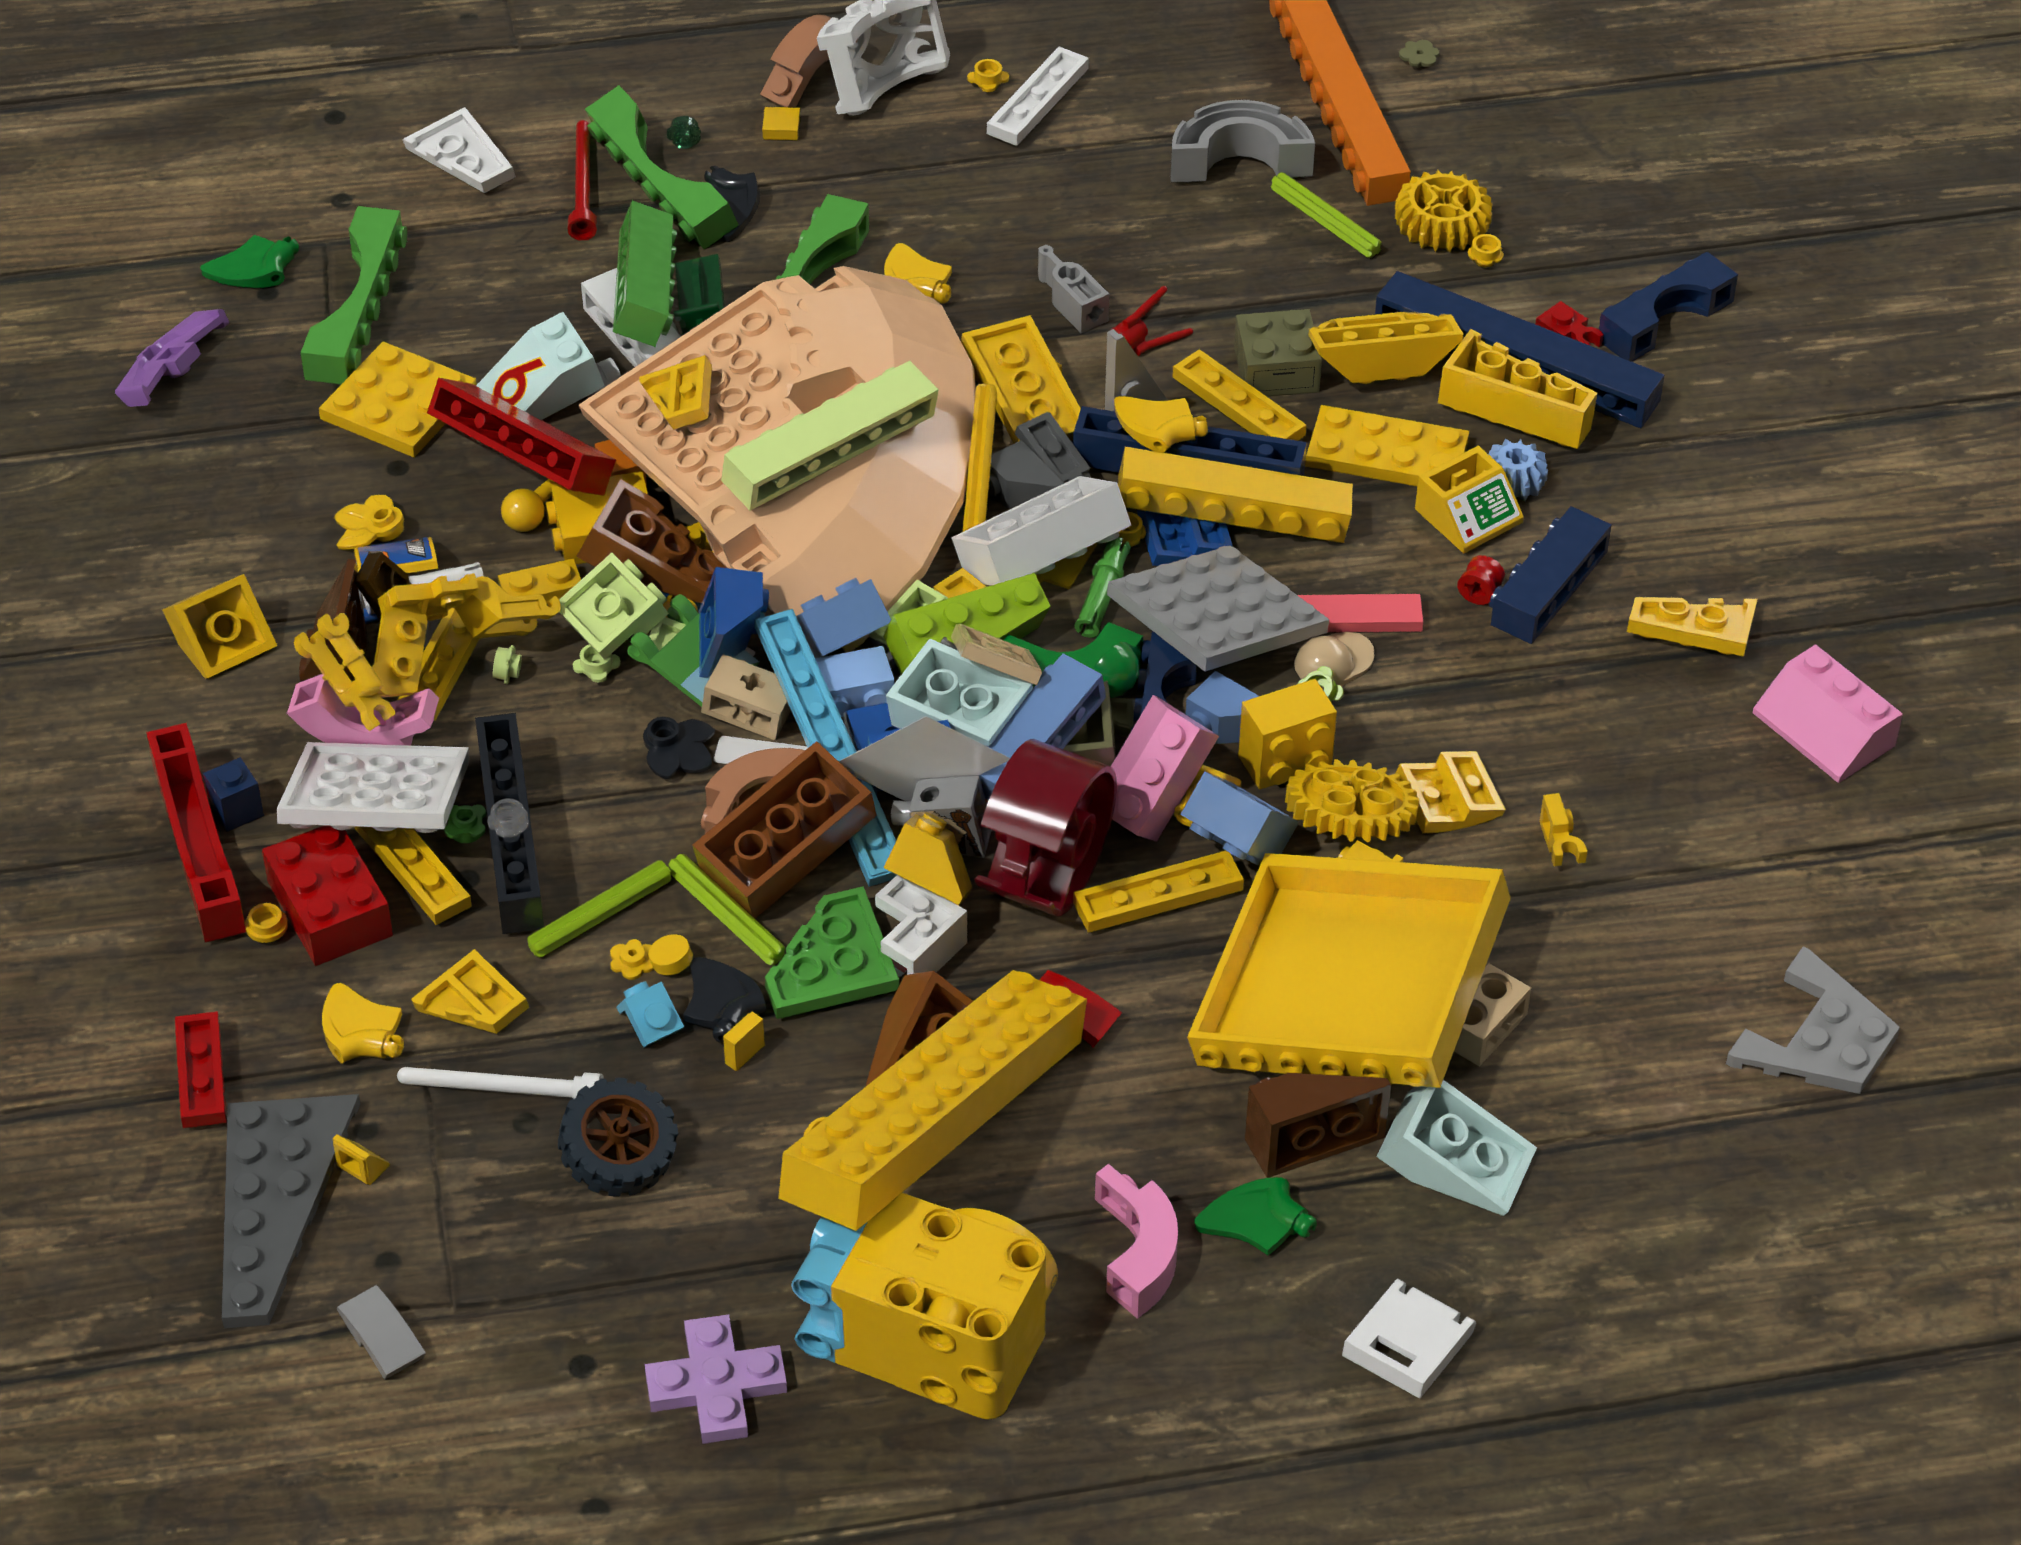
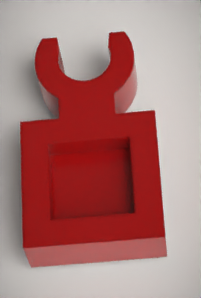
M1562 301L1536 318L1535 324L1590 346L1591 343L1597 347L1602 346L1603 333L1597 328L1587 327L1588 318Z

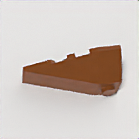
M620 479L576 557L596 567L609 554L613 553L622 563L629 559L644 575L640 581L646 587L652 582L662 592L676 596L680 594L692 601L702 603L715 567H727L714 556L712 551L700 549L688 537L690 531L683 524L676 526L662 513L664 507L655 498Z
M935 971L904 975L887 1009L866 1086L973 1001Z

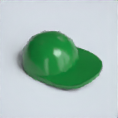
M1120 642L1107 651L1097 662L1093 670L1102 674L1103 682L1108 681L1110 698L1123 696L1134 687L1139 677V669H1141V652L1133 645Z

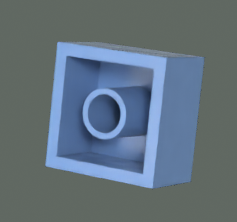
M1204 771L1180 814L1192 821L1189 829L1208 840H1214L1224 845L1223 849L1242 860L1246 859L1256 865L1260 864L1265 853L1282 854L1299 821L1238 785Z

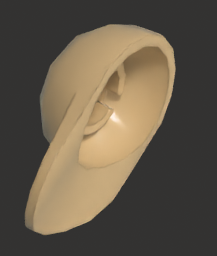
M1341 632L1314 637L1307 640L1299 648L1294 660L1295 671L1303 679L1309 673L1317 671L1319 667L1327 666L1333 671L1332 678L1335 683L1344 686L1371 668L1374 661V646L1367 637L1360 633Z

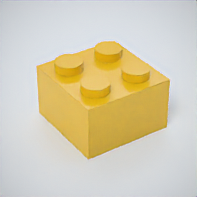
M1316 679L1242 702L1238 757L1259 790L1287 782L1290 776H1295V770L1305 771L1306 764L1318 768L1319 762L1324 761L1332 765L1337 711Z

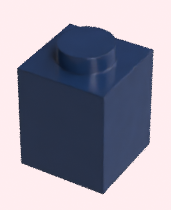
M241 757L203 773L210 808L226 832L264 816L258 782Z

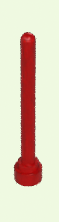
M580 120L576 124L575 210L568 216V233L572 238L579 241L593 238L597 231V219L590 210V131L587 127L589 123L586 120Z

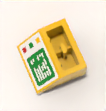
M1479 445L1418 476L1415 510L1463 554L1518 526L1524 521V516L1503 467Z

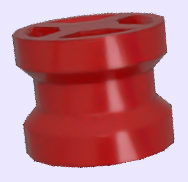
M1485 555L1473 557L1467 565L1466 572L1458 580L1457 588L1459 593L1471 603L1477 605L1488 604L1495 589L1505 579L1504 569L1498 561Z

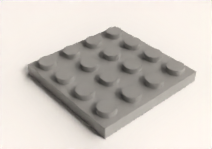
M1231 545L1222 546L1216 550L1199 555H1192L1186 559L1169 564H1161L1139 573H1131L1108 583L1107 595L1203 671L1313 638L1328 631L1329 619Z

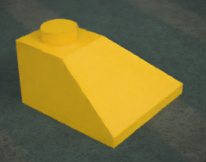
M244 574L162 609L178 645L205 679L277 646Z

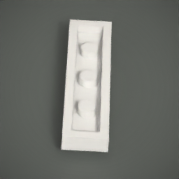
M1058 47L987 122V134L1017 146L1089 69V58Z

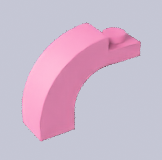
M320 674L296 684L287 714L300 727L325 743L411 745L414 734L423 733L431 728L439 697L428 688L400 700L389 702L395 710V715L384 721L381 714L374 710V715L380 722V725L369 731L361 722L358 709L356 707H346L328 681L322 679L324 675Z
M1107 1164L1096 1173L1095 1200L1129 1228L1136 1240L1126 1252L1107 1266L1106 1293L1138 1319L1162 1298L1174 1277L1178 1242L1177 1218L1168 1197L1153 1180L1139 1190L1131 1177L1126 1174L1121 1175L1111 1165Z

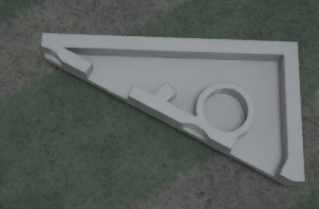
M1114 329L1108 331L1105 410L1115 411L1114 399L1118 396L1151 401H1168L1122 334H1118Z

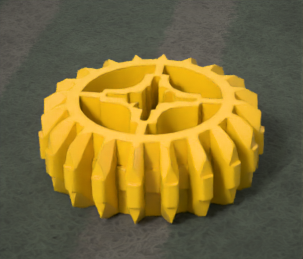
M1438 169L1433 175L1423 172L1421 178L1411 177L1410 183L1403 184L1401 191L1398 193L1395 203L1396 225L1400 227L1401 234L1408 235L1409 242L1419 241L1421 248L1431 246L1435 252L1439 248H1445L1450 253L1452 248L1457 247L1464 251L1467 244L1472 245V241L1476 236L1485 234L1488 231L1489 224L1492 222L1491 197L1487 195V188L1479 187L1478 180L1476 179L1468 180L1466 174L1457 176L1453 174V171L1449 174H1442Z

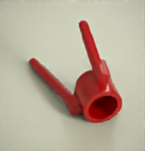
M1162 286L1132 315L1112 328L1118 334H1122L1138 356L1148 349L1192 335L1194 332L1192 328H1187L1145 341V337L1148 335V328L1141 318L1160 301V298L1168 290L1166 286Z

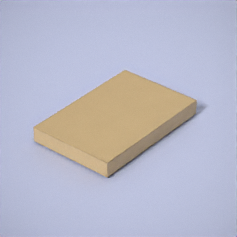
M960 623L955 625L951 638L961 657L1029 683L1038 684L1042 671L1028 649Z

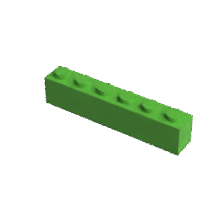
M632 200L619 231L613 332L656 347L660 335L666 336L673 321V314H670L674 302V297L671 294L675 284V280L672 279L675 263L672 261L676 252V247L673 244L677 230L672 229V214Z

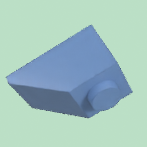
M1215 671L1186 698V715L1217 734L1219 737L1215 742L1216 744L1238 743L1242 702L1259 696Z

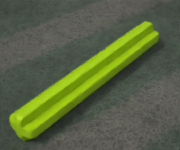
M1280 172L1272 178L1271 189L1365 257L1372 258L1375 254H1379L1381 241L1286 173Z
M679 854L676 858L670 860L668 864L671 871L670 874L766 964L773 966L782 960L785 955V946L687 855Z
M657 860L531 934L527 938L529 949L538 958L557 949L670 882L671 871L669 867L661 860Z

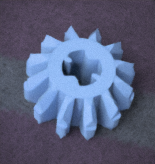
M1505 439L1502 445H1492L1489 455L1503 467L1515 497L1526 501L1529 495L1538 496L1539 491L1544 486L1545 481H1547L1548 475L1545 453L1537 451L1536 444L1524 445L1521 439L1518 443H1511Z

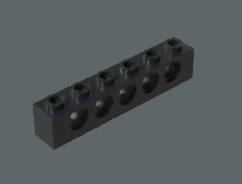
M516 713L475 717L502 934L540 930L544 927Z

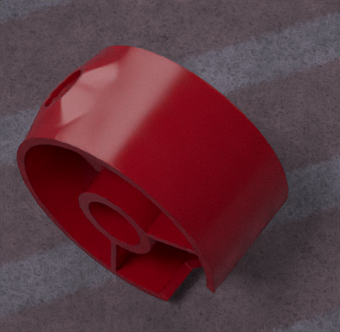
M1029 739L1019 746L999 776L981 821L982 827L996 831L995 837L999 842L988 878L978 875L975 878L976 885L984 890L1057 917L1068 912L1074 905L1073 892L1083 890L1089 882L1110 829L1117 794V777L1113 767L1036 739Z

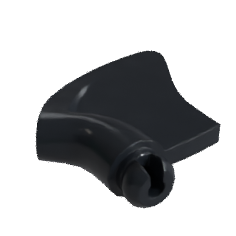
M711 166L712 173L706 170L704 180L710 183L729 203L739 226L722 237L724 241L730 242L745 229L753 218L760 202V189L755 172L736 174L725 168Z
M702 957L692 959L690 965L693 995L683 1014L684 1021L713 1028L712 1035L720 1043L722 1037L748 1013L754 1012L759 1015L766 1012V1004L761 989L748 975L732 966Z

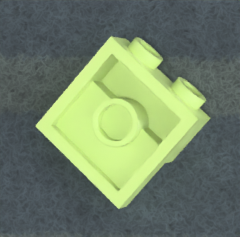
M613 553L609 554L559 599L561 604L559 613L604 660L631 635H635L638 632L647 634L669 614L662 605L667 601L662 592L652 582L646 587L640 581L644 577L640 570L629 559L622 563Z

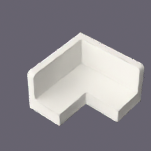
M896 875L875 895V906L900 921L881 940V952L906 967L907 975L928 971L937 972L967 944V910L899 875Z

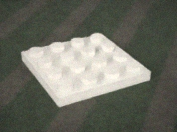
M307 742L277 807V824H290L292 827L299 829L309 828L314 825H330L338 830H348L355 826L373 827L377 831L414 828L422 833L444 829L469 764V747Z

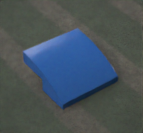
M1137 510V514L1141 517L1146 530L1145 542L1152 566L1169 564L1186 559L1192 555L1216 550L1222 546L1231 545L1233 547L1227 525L1224 523Z

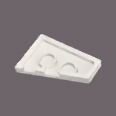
M465 107L403 139L407 150L483 193L516 177L511 164Z

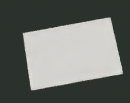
M925 716L839 762L855 777L904 801H911L916 783L921 779L979 776L1009 761L1010 758Z

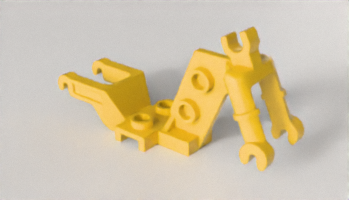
M475 573L467 574L457 581H447L446 576H439L431 583L394 586L378 598L381 620L375 660L372 666L363 654L365 652L363 649L359 650L348 634L349 620L345 613H340L333 619V623L329 614L323 615L318 619V631L310 637V642L307 634L302 632L295 637L294 646L299 655L313 659L324 675L322 679L328 681L346 707H356L358 709L361 722L367 730L371 731L380 725V722L374 715V710L381 714L384 721L395 715V710L391 704L382 698L413 695L417 692L428 621L444 618L448 615V610L455 608L473 639L509 635L526 636L537 627V619L546 620L558 614L561 604L556 596L547 601V605L542 595L510 596L489 577L481 576L476 578ZM325 638L330 641L343 660L341 665L327 647ZM345 666L354 676V681H351L343 670Z

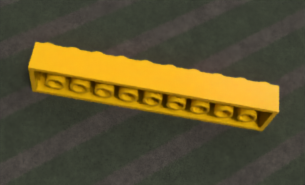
M1012 970L785 1150L782 1156L779 1199L857 1231L1081 1043L1087 998L1072 993L1068 988L1053 986L1035 979L1029 973Z

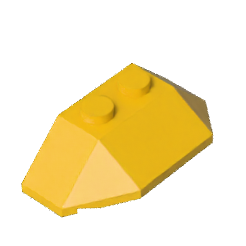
M1396 312L1331 319L1320 324L1318 327L1310 328L1308 334L1322 358L1350 382L1369 384L1378 380H1406L1410 377L1424 376L1463 340V332L1451 314H1441L1438 317L1429 313Z

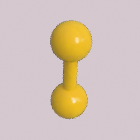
M547 479L534 491L521 488L510 492L504 498L501 505V515L506 525L518 532H528L538 527L545 514L544 502L552 496L551 485L558 483Z

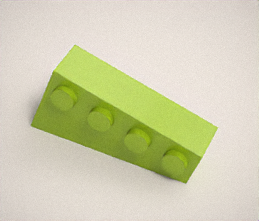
M1032 573L895 614L883 637L902 675L929 639L940 643L943 637H946L947 640L954 643L951 635L956 624L960 623L1002 640L1008 634L1021 639L1040 627L1051 606L1036 574Z

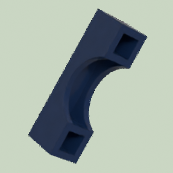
M1705 252L1693 260H1688L1683 266L1667 275H1662L1657 281L1641 290L1633 292L1628 298L1616 305L1607 307L1600 316L1599 330L1603 333L1602 344L1620 358L1631 362L1655 348L1659 326L1658 318L1673 312H1692L1709 317L1734 302L1738 274L1709 252Z
M1152 631L1151 641L1143 640L1141 664H1148L1147 669H1139L1137 693H1144L1143 698L1135 699L1133 722L1138 721L1153 695L1167 703L1165 699L1171 693L1184 687L1193 686L1196 683L1198 666L1154 631Z

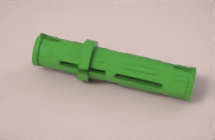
M1122 537L1106 542L1101 560L1095 563L1092 575L1094 578L1080 615L1075 622V629L1078 633L1082 630L1084 623H1086L1082 633L1084 637L1091 638L1099 634L1101 623L1111 600L1107 595L1108 583L1124 576L1123 565L1131 550V546L1126 541L1122 550L1119 551L1124 539Z

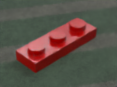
M218 1011L176 1016L175 1033L183 1128L227 1123Z

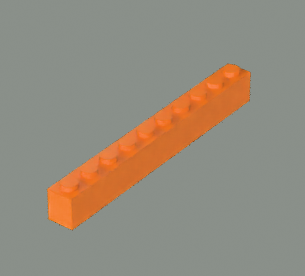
M1269 0L1271 14L1273 17H1277L1280 22L1281 35L1283 38H1287L1290 43L1291 56L1293 60L1297 59L1300 64L1301 77L1303 81H1308L1310 85L1312 100L1314 103H1318L1321 108L1322 121L1324 125H1329L1331 129L1333 144L1335 147H1339L1342 152L1343 165L1353 175L1355 191L1357 193L1361 192L1367 206L1396 201L1403 184L1410 183L1411 171L1327 0Z

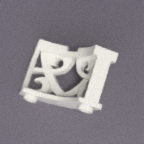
M859 0L845 8L847 15L840 20L832 17L817 36L820 51L827 50L840 99L836 105L837 114L847 113L852 116L862 114L871 109L874 102L893 86L921 74L938 73L948 66L950 51L947 46L936 0ZM925 5L927 6L931 25L920 23L923 6ZM896 14V17L893 21L902 24L890 25L889 17ZM874 24L885 32L898 34L891 50L881 65L871 64L861 58L869 43L871 26ZM933 31L937 49L917 54V50L921 45H930V43L924 39L914 37L916 32Z

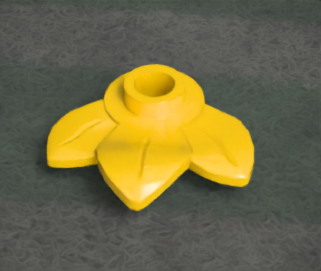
M371 495L364 504L355 503L347 505L334 516L336 523L347 529L337 543L338 549L346 550L368 546L375 539L382 542L390 541L397 538L404 530L402 511L394 507L393 500L386 495Z

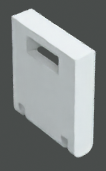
M1396 1279L1345 1340L1342 1356L1420 1399L1470 1338L1476 1321L1466 1317L1459 1324L1460 1312L1414 1287L1407 1294H1404L1406 1283ZM1377 1341L1413 1360L1409 1367H1406L1375 1350Z

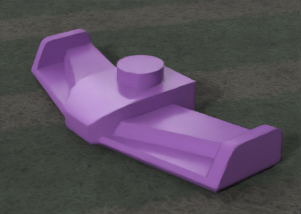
M224 310L196 311L152 345L146 347L137 356L136 361L116 388L115 394L129 407L148 405L151 401L149 395L161 377L170 376L171 378H177L186 374L191 369L190 365L201 355L196 342L213 329L224 328L229 324Z

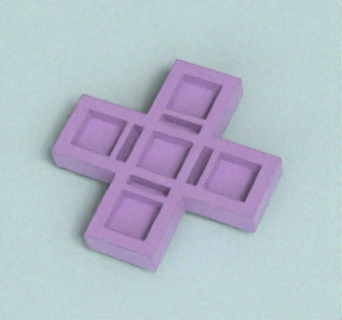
M729 1314L684 1321L689 1358L645 1364L651 1412L697 1406L702 1444L748 1437L743 1399L787 1393L780 1345L735 1351Z

